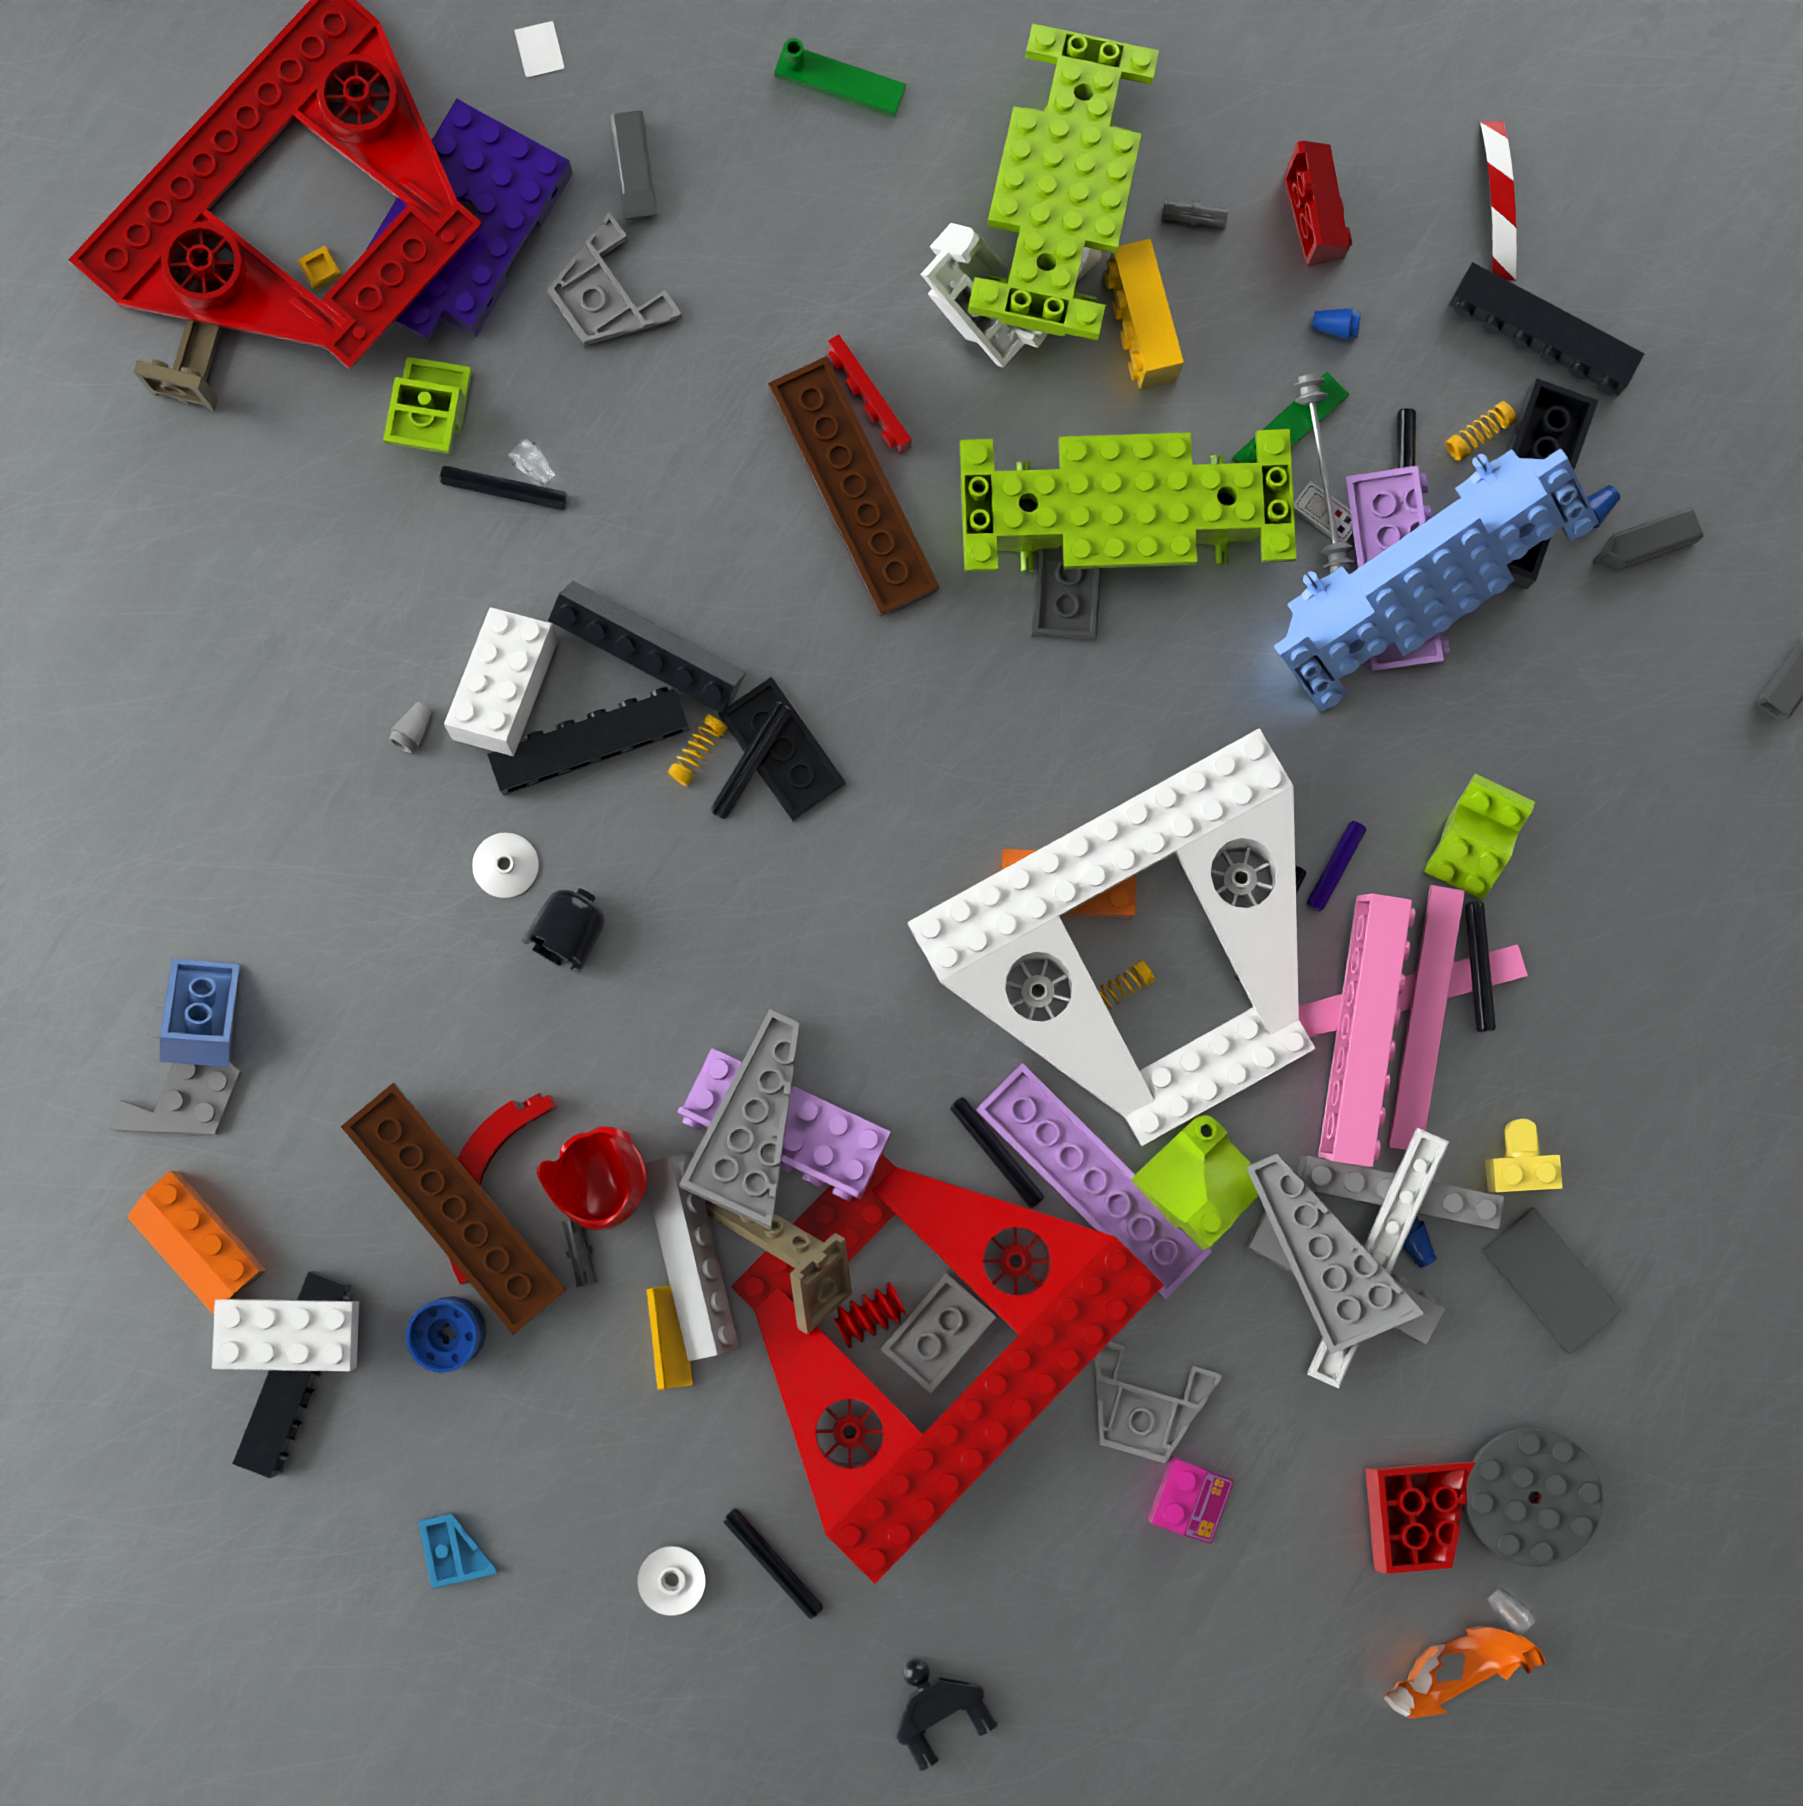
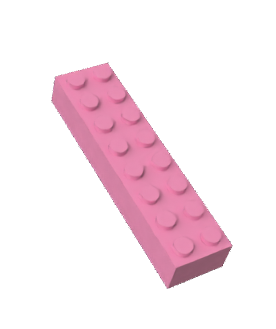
M1379 894L1357 895L1318 1158L1373 1167L1374 1160L1377 1161L1379 1158L1381 1145L1380 1141L1377 1140L1378 1128L1382 1127L1385 1121V1108L1382 1107L1383 1094H1387L1390 1087V1074H1387L1388 1061L1393 1059L1395 1053V1041L1392 1040L1393 1027L1398 1026L1400 1019V1008L1396 1006L1398 994H1402L1405 986V975L1401 974L1403 961L1408 959L1410 952V942L1406 941L1408 928L1412 927L1415 918V909L1411 908V899Z

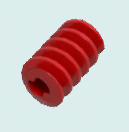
M890 1282L885 1283L886 1294H883L878 1288L873 1289L874 1300H871L866 1294L861 1295L862 1306H859L854 1300H850V1312H847L842 1306L837 1307L838 1317L835 1318L833 1316L849 1349L853 1347L852 1336H855L862 1343L865 1341V1330L874 1337L877 1335V1324L887 1331L889 1330V1318L899 1325L901 1324L900 1313L903 1312L907 1316Z

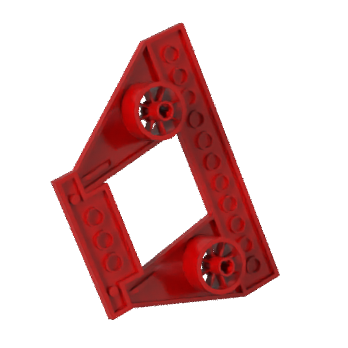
M309 0L68 260L121 307L326 348L351 370L483 225L478 218L457 201L380 21L356 0ZM376 84H379L388 93H374L371 89ZM343 89V95H337ZM375 101H389L382 115L374 108ZM343 102L345 108L335 117L330 111L331 104ZM350 113L357 116L358 125L345 123L342 120ZM372 113L376 117L374 121L362 124V116ZM294 118L407 205L325 294L322 301L209 212L211 207ZM207 245H212V246H216V247L211 251V250H210L208 247H206V246H207ZM225 248L233 253L235 260L220 261L217 255ZM204 262H207L205 266L200 265ZM234 267L233 273L227 282L219 276L221 268ZM188 269L190 275L179 285L177 280L179 270ZM215 279L223 285L216 291L208 292L207 283L213 282ZM196 280L202 283L203 293L190 292L187 288Z
M883 1154L861 1199L853 1196L849 1202L833 1194L832 1192L835 1187L830 1185L800 1215L793 1225L823 1243L834 1233L845 1238L849 1262L896 1214L1019 1334L923 1434L818 1326L809 1334L798 1329L790 1273L796 1268L765 1251L731 1286L755 1312L825 1535L874 1584L889 1571L1164 1286L1113 1235L895 1167ZM1013 1228V1245L1004 1248L994 1236L1004 1229ZM1017 1228L1027 1229L1036 1237L1026 1247L1018 1245ZM1039 1239L1045 1247L1047 1259H1032L1029 1249ZM990 1240L1002 1250L999 1259H984L985 1248ZM1017 1254L1021 1257L1020 1262L1022 1264L1019 1267H1012L1009 1259L1012 1255ZM1034 1262H1047L1045 1275L1039 1282L1029 1270ZM983 1263H999L1002 1272L991 1282L985 1273ZM1005 1274L1013 1277L1014 1294L1002 1292L994 1285ZM1026 1274L1037 1286L1028 1292L1018 1294V1277H1023ZM848 1399V1415H843L839 1418L829 1406L836 1401ZM851 1399L863 1401L870 1408L860 1418L852 1415ZM873 1409L881 1419L883 1429H866L863 1420ZM824 1410L836 1420L833 1429H816L818 1419ZM852 1425L856 1428V1435L854 1437L844 1436L843 1432L846 1426ZM833 1433L836 1443L825 1453L818 1442L817 1434ZM866 1433H883L881 1443L875 1452L863 1442L866 1438ZM838 1445L848 1448V1463L837 1462L829 1455ZM859 1445L871 1455L864 1461L852 1463V1448H856Z

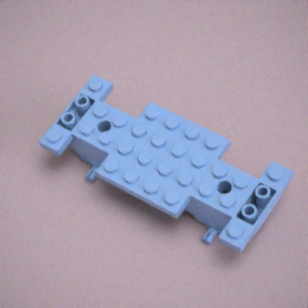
M1512 449L1491 462H1488L1484 454H1478L1480 462L1476 457L1472 461L1477 471L1468 480L1455 488L1460 497L1459 500L1350 575L1342 566L1320 580L1316 573L1312 571L1307 572L1311 580H1309L1306 574L1303 576V582L1308 588L1300 596L1287 604L1293 613L1287 637L1274 645V647L1321 712L1327 708L1334 707L1343 697L1348 695L1339 679L1355 672L1361 664L1371 657L1384 652L1387 646L1393 642L1402 655L1405 656L1409 652L1419 649L1425 641L1437 633L1447 630L1453 622L1466 613L1475 611L1481 603L1494 594L1503 592L1510 583L1515 581L1506 565L1513 560L1523 557L1529 549L1541 541L1551 538L1560 528H1562L1566 537L1572 542L1576 538L1588 534L1599 523L1568 457L1561 449L1546 459L1518 458Z

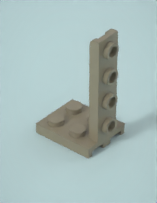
M221 268L219 276L227 282L233 273V269ZM216 279L213 282L207 283L208 292L216 291L223 286ZM200 282L197 285V293H203L202 283ZM187 320L173 369L168 368V364L159 360L149 359L148 363L137 360L134 374L152 395L159 396V394L174 397L178 402L186 404L193 402L215 411L218 398L208 386L207 378L223 327Z
M705 1200L709 1217L796 1268L790 1273L799 1330L809 1334L852 1294L845 1238L834 1233L823 1243L776 1214L773 1215L772 1230Z

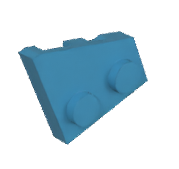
M452 1513L418 1521L431 1589L496 1574L494 1566Z

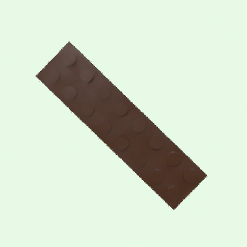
M825 356L769 382L768 387L880 617L938 590L939 585L828 357Z
M392 1083L341 1126L513 1335L567 1291L395 1083Z

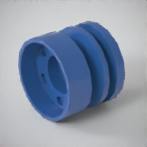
M457 1296L439 1298L417 1310L409 1321L406 1332L407 1349L414 1361L426 1370L437 1373L454 1371L475 1358L484 1346L487 1334L485 1319L478 1307L465 1298ZM449 1324L451 1330L456 1331L457 1334L450 1340L448 1334H443V1329L448 1327Z

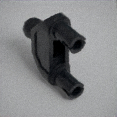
M913 1659L905 1664L903 1668L905 1681L912 1686H916L918 1689L909 1695L896 1738L903 1746L907 1745L920 1771L928 1769V1764L922 1754H925L931 1766L939 1761L924 1735L926 1729L961 1709L967 1712L979 1736L987 1733V1729L981 1719H984L990 1731L998 1726L983 1701L985 1696L980 1685L944 1677H938L929 1682L930 1670L924 1661Z

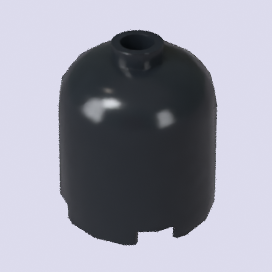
M578 888L577 892L558 890L552 893L546 900L524 935L522 942L525 944L533 942L535 945L532 950L538 955L558 966L563 961L572 965L570 968L572 972L580 973L603 929L604 914L599 906L594 903L596 897L581 888Z

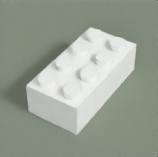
M489 608L444 722L452 740L514 757L558 643V638L551 623Z
M215 1300L212 1369L357 1370L359 1301Z

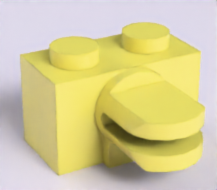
M1517 1119L1509 1122L1504 1129L1505 1158L1485 1160L1488 1193L1562 1189L1560 1155L1540 1156L1536 1124L1529 1119Z

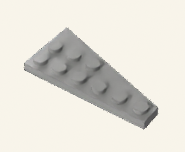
M769 1009L679 1183L680 1188L772 1230L800 1022Z
M1274 1154L1246 1167L1330 1354L1425 1314L1279 1154Z

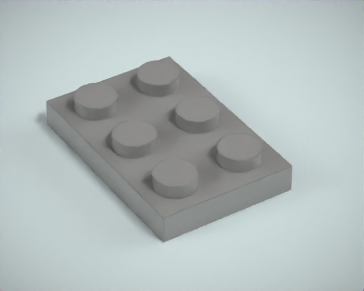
M945 1272L883 1344L880 1350L931 1394L994 1321L996 1316Z

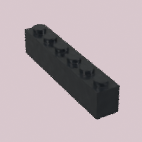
M1474 262L1471 263L1448 304L1454 308L1458 315L1464 318L1472 317L1480 321L1488 331L1496 334L1502 333L1510 337L1516 346L1524 349L1530 348L1540 353V357L1551 364L1558 363L1568 368L1571 375L1579 379L1587 378L1596 383L1597 387L1607 394L1615 393L1619 396L1626 389L1645 354Z
M572 581L559 593L548 619L549 622L721 713L734 700L746 674L745 671L575 581Z
M662 687L650 692L649 698L637 701V698L624 700L618 704L619 708L606 712V709H599L587 714L588 719L577 723L573 719L561 722L556 725L557 730L545 734L543 730L532 732L524 737L525 741L518 744L514 757L495 751L488 753L487 755L500 792L504 796L690 731L676 690H668V687Z
M308 1271L297 1300L352 1301L353 1294L349 1293L352 1285L316 1271ZM269 1370L235 1455L233 1465L267 1478H273L277 1476L278 1472H284L290 1458V1454L286 1453L291 1440L296 1441L303 1422L299 1421L303 1408H309L315 1395V1390L311 1387L315 1377H321L324 1371Z

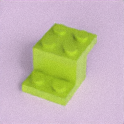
M406 357L403 378H394L383 438L384 443L450 454L454 432L461 433L472 376L471 367Z
M1475 773L1448 816L1441 840L1428 860L1424 872L1484 900L1512 857L1518 833L1533 811L1535 801Z

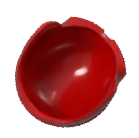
M601 1126L593 1131L572 1136L559 1149V1158L556 1161H541L536 1170L539 1182L551 1201L576 1224L593 1230L613 1228L628 1219L639 1207L647 1186V1169L641 1153L632 1143L628 1132L614 1127Z

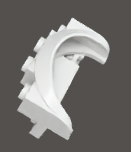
M950 223L930 246L937 256L920 275L932 288L928 293L929 297L966 340L978 343L997 366L1004 368L1024 344L1038 348L1048 333L999 323V319L967 313L974 278L986 279L987 274L1007 278L1010 269L982 236L974 232L973 229Z

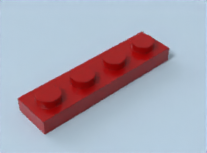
M837 334L828 340L829 352L826 355L830 363L836 370L842 369L847 377L845 383L853 396L860 395L866 404L863 406V409L872 423L877 421L884 430L881 432V436L890 449L895 447L900 455L909 450L912 439L842 337Z

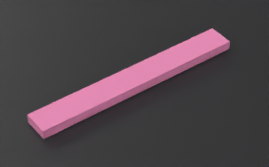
M1430 885L1387 1147L1407 1150L1416 1128L1426 1131L1464 900V890Z
M1518 944L1489 952L1492 986L1528 976ZM1470 958L1453 962L1447 999L1473 992ZM1416 973L1405 976L1404 990L1402 994H1398L1396 1006L1400 1008V1012L1410 1010ZM1342 994L1299 1006V1021L1309 1038L1337 1030Z

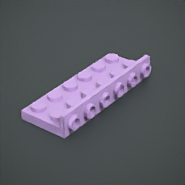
M1418 465L1346 476L1358 569L1432 518L1430 505H1423L1422 493H1428L1426 473L1419 474ZM1441 632L1425 641L1419 649L1411 651L1405 656L1402 655L1393 642L1387 646L1384 652L1370 658L1371 671L1436 662L1444 663V655L1450 654L1448 635L1441 636Z
M711 1048L684 1106L679 1107L677 1113L685 1116L682 1123L699 1131L703 1125L709 1127L742 1063L741 1061ZM791 1086L780 1169L788 1173L791 1172L792 1168L804 1172L802 1179L818 1187L821 1186L822 1182H825L835 1187L832 1192L833 1194L849 1202L853 1196L861 1199L892 1132L795 1086Z

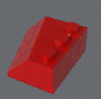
M1305 140L1298 141L1283 177L1306 264L1309 267L1345 258L1350 248L1349 246H1352L1350 229L1345 226L1344 206L1339 193L1331 145Z
M1436 1462L1365 1468L1374 1571L1393 1574L1452 1568L1461 1529L1459 1523L1463 1504L1466 1505L1467 1479L1475 1462Z

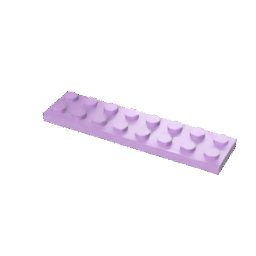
M1023 1063L975 1110L1095 1230L1113 1235L1120 1240L1164 1284L1158 1291L1164 1299H1167L1212 1253L1209 1248L1202 1251L1180 1227L1176 1229L1131 1182L1130 1179L1135 1174Z

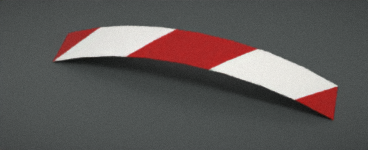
M1504 121L1480 122L1487 156L1491 193L1492 272L1508 281L1516 280L1517 233L1515 190L1508 137Z

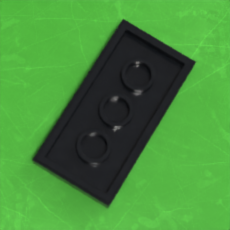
M770 677L729 705L722 713L719 712L718 716L728 727L729 732L745 753L776 702H781L792 710L788 720L758 766L757 772L793 822L843 788L846 782L774 679Z

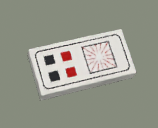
M1310 481L1294 502V512L1332 539L1324 490ZM1331 496L1339 543L1346 542L1353 533L1351 512L1348 507Z

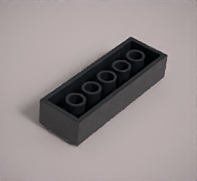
M1537 378L1527 391L1506 453L1512 449L1518 458L1546 459L1561 449L1568 457L1573 470H1575L1599 400ZM1551 538L1541 541L1529 549L1523 557L1513 560L1506 565L1515 580L1511 584L1528 589L1537 580Z

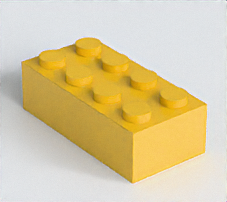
M1151 238L1118 246L1117 253H1111L1110 259L1106 260L1107 270H1104V279L1107 289L1113 288L1115 300L1112 301V308L1115 319H1121L1124 331H1120V338L1123 349L1130 352L1132 360L1128 362L1130 377L1132 381L1137 380L1139 390L1177 381L1184 361Z

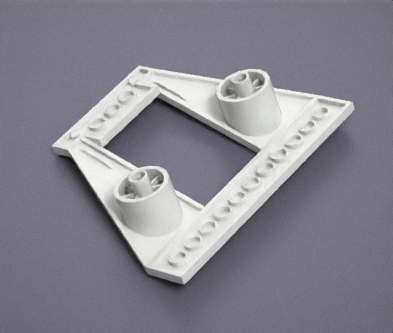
M1260 728L907 922L941 984L1122 1115L1128 1122L1141 1147L1316 1049L1299 1021L1293 784ZM1232 851L1245 852L1243 863L1238 862L1234 864L1228 853ZM1176 853L1253 1008L1139 1071L1060 916ZM1249 853L1258 857L1263 865L1256 869L1248 865ZM1221 855L1229 866L1225 873L1212 869V863ZM1267 868L1271 878V885L1257 882L1256 874ZM1211 875L1223 878L1224 886L1215 890ZM1235 876L1239 879L1244 878L1246 882L1244 884L1237 883ZM1254 888L1270 891L1268 897L1260 904L1256 903L1251 894ZM1225 891L1229 896L1233 897L1232 904L1224 901L1219 894ZM1246 895L1252 906L1248 908L1235 907L1237 898ZM1033 962L1044 963L1041 975L1034 976L1030 975L1025 965ZM1047 964L1058 969L1063 976L1051 982L1044 976ZM1019 967H1021L1027 977L1023 985L1008 981L1011 974ZM1067 980L1070 998L1055 995L1054 986ZM1006 986L1021 990L1022 999L1010 1004L1006 993ZM1032 988L1043 989L1044 994L1041 997H1036L1032 994ZM1052 999L1067 1003L1065 1010L1057 1017H1054L1048 1007ZM1026 1003L1031 1008L1029 1019L1019 1015L1014 1008ZM1044 1008L1050 1018L1043 1022L1032 1021L1035 1009Z

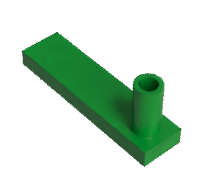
M791 38L784 43L774 71V77L892 117H896L906 89L905 83L805 50L803 43L797 38Z
M1328 371L1320 377L1325 379V382L1320 385V391L1327 393L1328 396L1321 403L1316 404L1319 423L1349 396V393ZM1294 400L1263 430L1290 429L1291 448H1293L1313 429L1310 405L1303 406ZM1255 437L1233 456L1232 460L1235 463H1257Z

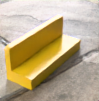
M671 1286L647 1288L658 1390H665L666 1388L694 1385L691 1361L688 1362Z

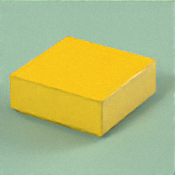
M326 245L297 260L314 291L342 277Z

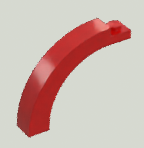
M541 1093L532 1096L523 1102L525 1108L520 1110L516 1101H509L490 1115L471 1135L462 1148L458 1160L480 1186L491 1161L500 1148L519 1130L557 1108L550 1095L542 1097ZM449 1258L460 1285L468 1283L467 1278Z

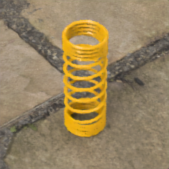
M1501 401L1495 405L1494 411L1488 410L1487 416L1481 415L1480 421L1474 420L1473 426L1467 425L1466 431L1460 430L1459 436L1453 435L1450 439L1446 440V447L1451 456L1457 461H1462L1468 457V454H1472L1470 446L1461 438L1462 432L1466 433L1472 446L1475 449H1479L1475 438L1468 433L1469 427L1473 428L1479 441L1486 444V439L1482 433L1475 428L1476 422L1480 423L1486 436L1493 439L1492 432L1482 422L1483 417L1487 418L1493 431L1500 434L1499 427L1489 417L1490 412L1495 414L1498 423L1504 429L1516 423L1517 416L1513 408L1507 402Z
M707 714L702 721L707 728L698 727L701 735L693 734V738L697 743L687 742L693 751L682 749L687 758L677 756L678 761L683 766L674 763L669 771H667L668 775L686 787L693 780V777L687 772L694 776L696 773L685 765L681 759L698 768H701V766L685 751L706 761V758L690 744L708 753H711V751L696 737L717 746L700 729L713 734L719 739H722L721 736H724L723 734L728 730V727L723 722L710 714Z
M1144 960L1132 965L1133 975L1128 970H1124L1125 979L1118 974L1116 975L1117 983L1109 979L1110 989L1106 985L1101 984L1102 993L1099 990L1098 992L1109 1008L1112 1009V1006L1103 987L1112 995L1117 1004L1120 1003L1111 982L1125 999H1127V996L1119 982V978L1126 984L1132 994H1135L1126 973L1131 976L1141 990L1142 986L1137 979L1135 971L1146 986L1155 982V977Z

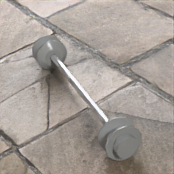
M1307 374L1298 377L1299 382L1295 383L1293 388L1300 389L1301 396L1295 399V401L1303 406L1310 405L1333 543L1327 545L1321 551V554L1328 556L1329 562L1323 568H1330L1332 574L1342 566L1346 571H1349L1350 564L1356 561L1348 558L1347 552L1353 549V546L1346 542L1339 543L1316 407V404L1321 403L1328 396L1327 393L1320 391V385L1325 382V379L1318 378V374Z

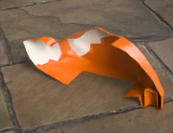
M1493 1627L1466 1628L1468 1636L1458 1637L1450 1642L1433 1644L1428 1647L1415 1661L1413 1669L1409 1672L1408 1679L1396 1682L1395 1688L1389 1690L1384 1695V1699L1393 1710L1406 1716L1408 1719L1444 1714L1448 1712L1440 1704L1498 1673L1508 1680L1520 1665L1529 1674L1533 1668L1545 1665L1546 1662L1540 1648L1523 1636ZM1445 1654L1465 1655L1461 1680L1437 1682L1435 1672L1443 1665L1440 1660Z

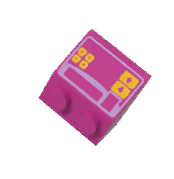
M1171 1456L1148 1520L1154 1525L1175 1533L1212 1544L1234 1480Z

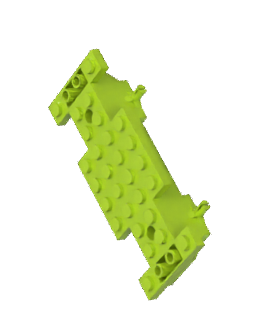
M1032 23L1025 58L1056 65L1050 96L1044 111L1026 106L1025 108L1013 106L987 222L989 227L1019 233L1011 271L1008 273L1007 278L987 274L986 279L975 277L967 313L999 319V323L1065 337V334L1098 341L1106 305L1095 303L1096 297L1078 294L1076 281L1084 247L1117 253L1142 134L1132 132V129L1113 126L1112 114L1120 78L1152 85L1159 50Z
M1290 429L1257 430L1255 433L1257 463L1224 464V455H1219L1218 458L1217 455L1210 456L1211 464L1193 465L1191 432L1062 436L1058 439L1059 469L1030 470L1029 461H1024L1023 470L1022 461L1016 463L1017 470L994 471L993 439L960 440L965 573L998 572V551L1007 550L1020 553L1021 572H1027V560L1028 573L1034 572L1033 553L1041 548L1059 549L1060 546H1063L1064 569L1196 565V544H1206L1215 547V565L1221 566L1223 559V566H1227L1230 564L1228 546L1236 543L1254 542L1255 539L1261 538L1262 563L1295 562L1297 557ZM1220 493L1230 494L1234 504L1229 506L1221 504L1217 495ZM1024 499H1030L1036 503L1037 509L1033 512H1025L1020 508L1019 503Z

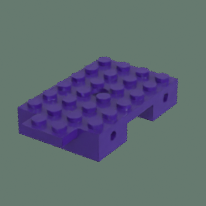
M456 98L431 141L457 201L473 203L477 208L476 218L482 222L483 226L394 322L427 341L430 340L442 318L477 337L509 283L506 276L508 269L534 225L542 227L573 174L570 161L565 157ZM398 198L395 200L367 249L407 206Z

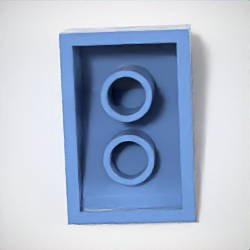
M172 958L160 1033V1062L229 1067L240 964Z

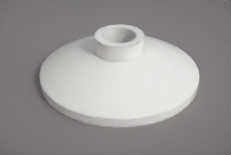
M498 833L488 837L479 845L473 858V874L477 883L485 892L498 898H513L523 894L533 885L538 875L539 860L535 849L525 838L514 833ZM503 858L510 860V866L506 870H501L498 866L499 861Z
M668 1546L652 1552L644 1560L640 1567L637 1581L640 1596L650 1609L662 1615L675 1616L691 1610L699 1602L705 1589L706 1578L701 1562L693 1553L681 1547ZM670 1573L676 1574L679 1578L678 1584L674 1586L669 1585L666 1582V1576Z

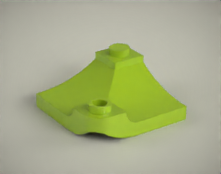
M1206 1115L1198 1116L1188 1123L1130 1179L1176 1229L1180 1227L1202 1251L1210 1248L1259 1196L1246 1167L1252 1164L1231 1143L1227 1135L1228 1132L1214 1118ZM1202 1126L1208 1128L1210 1132L1209 1137L1201 1134Z

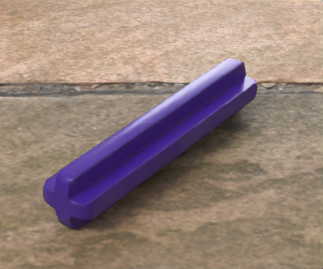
M1356 821L1349 823L1307 901L1311 908L1317 911H1322L1325 908L1366 832V827Z

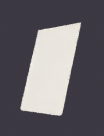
M553 21L514 30L526 77L564 69Z

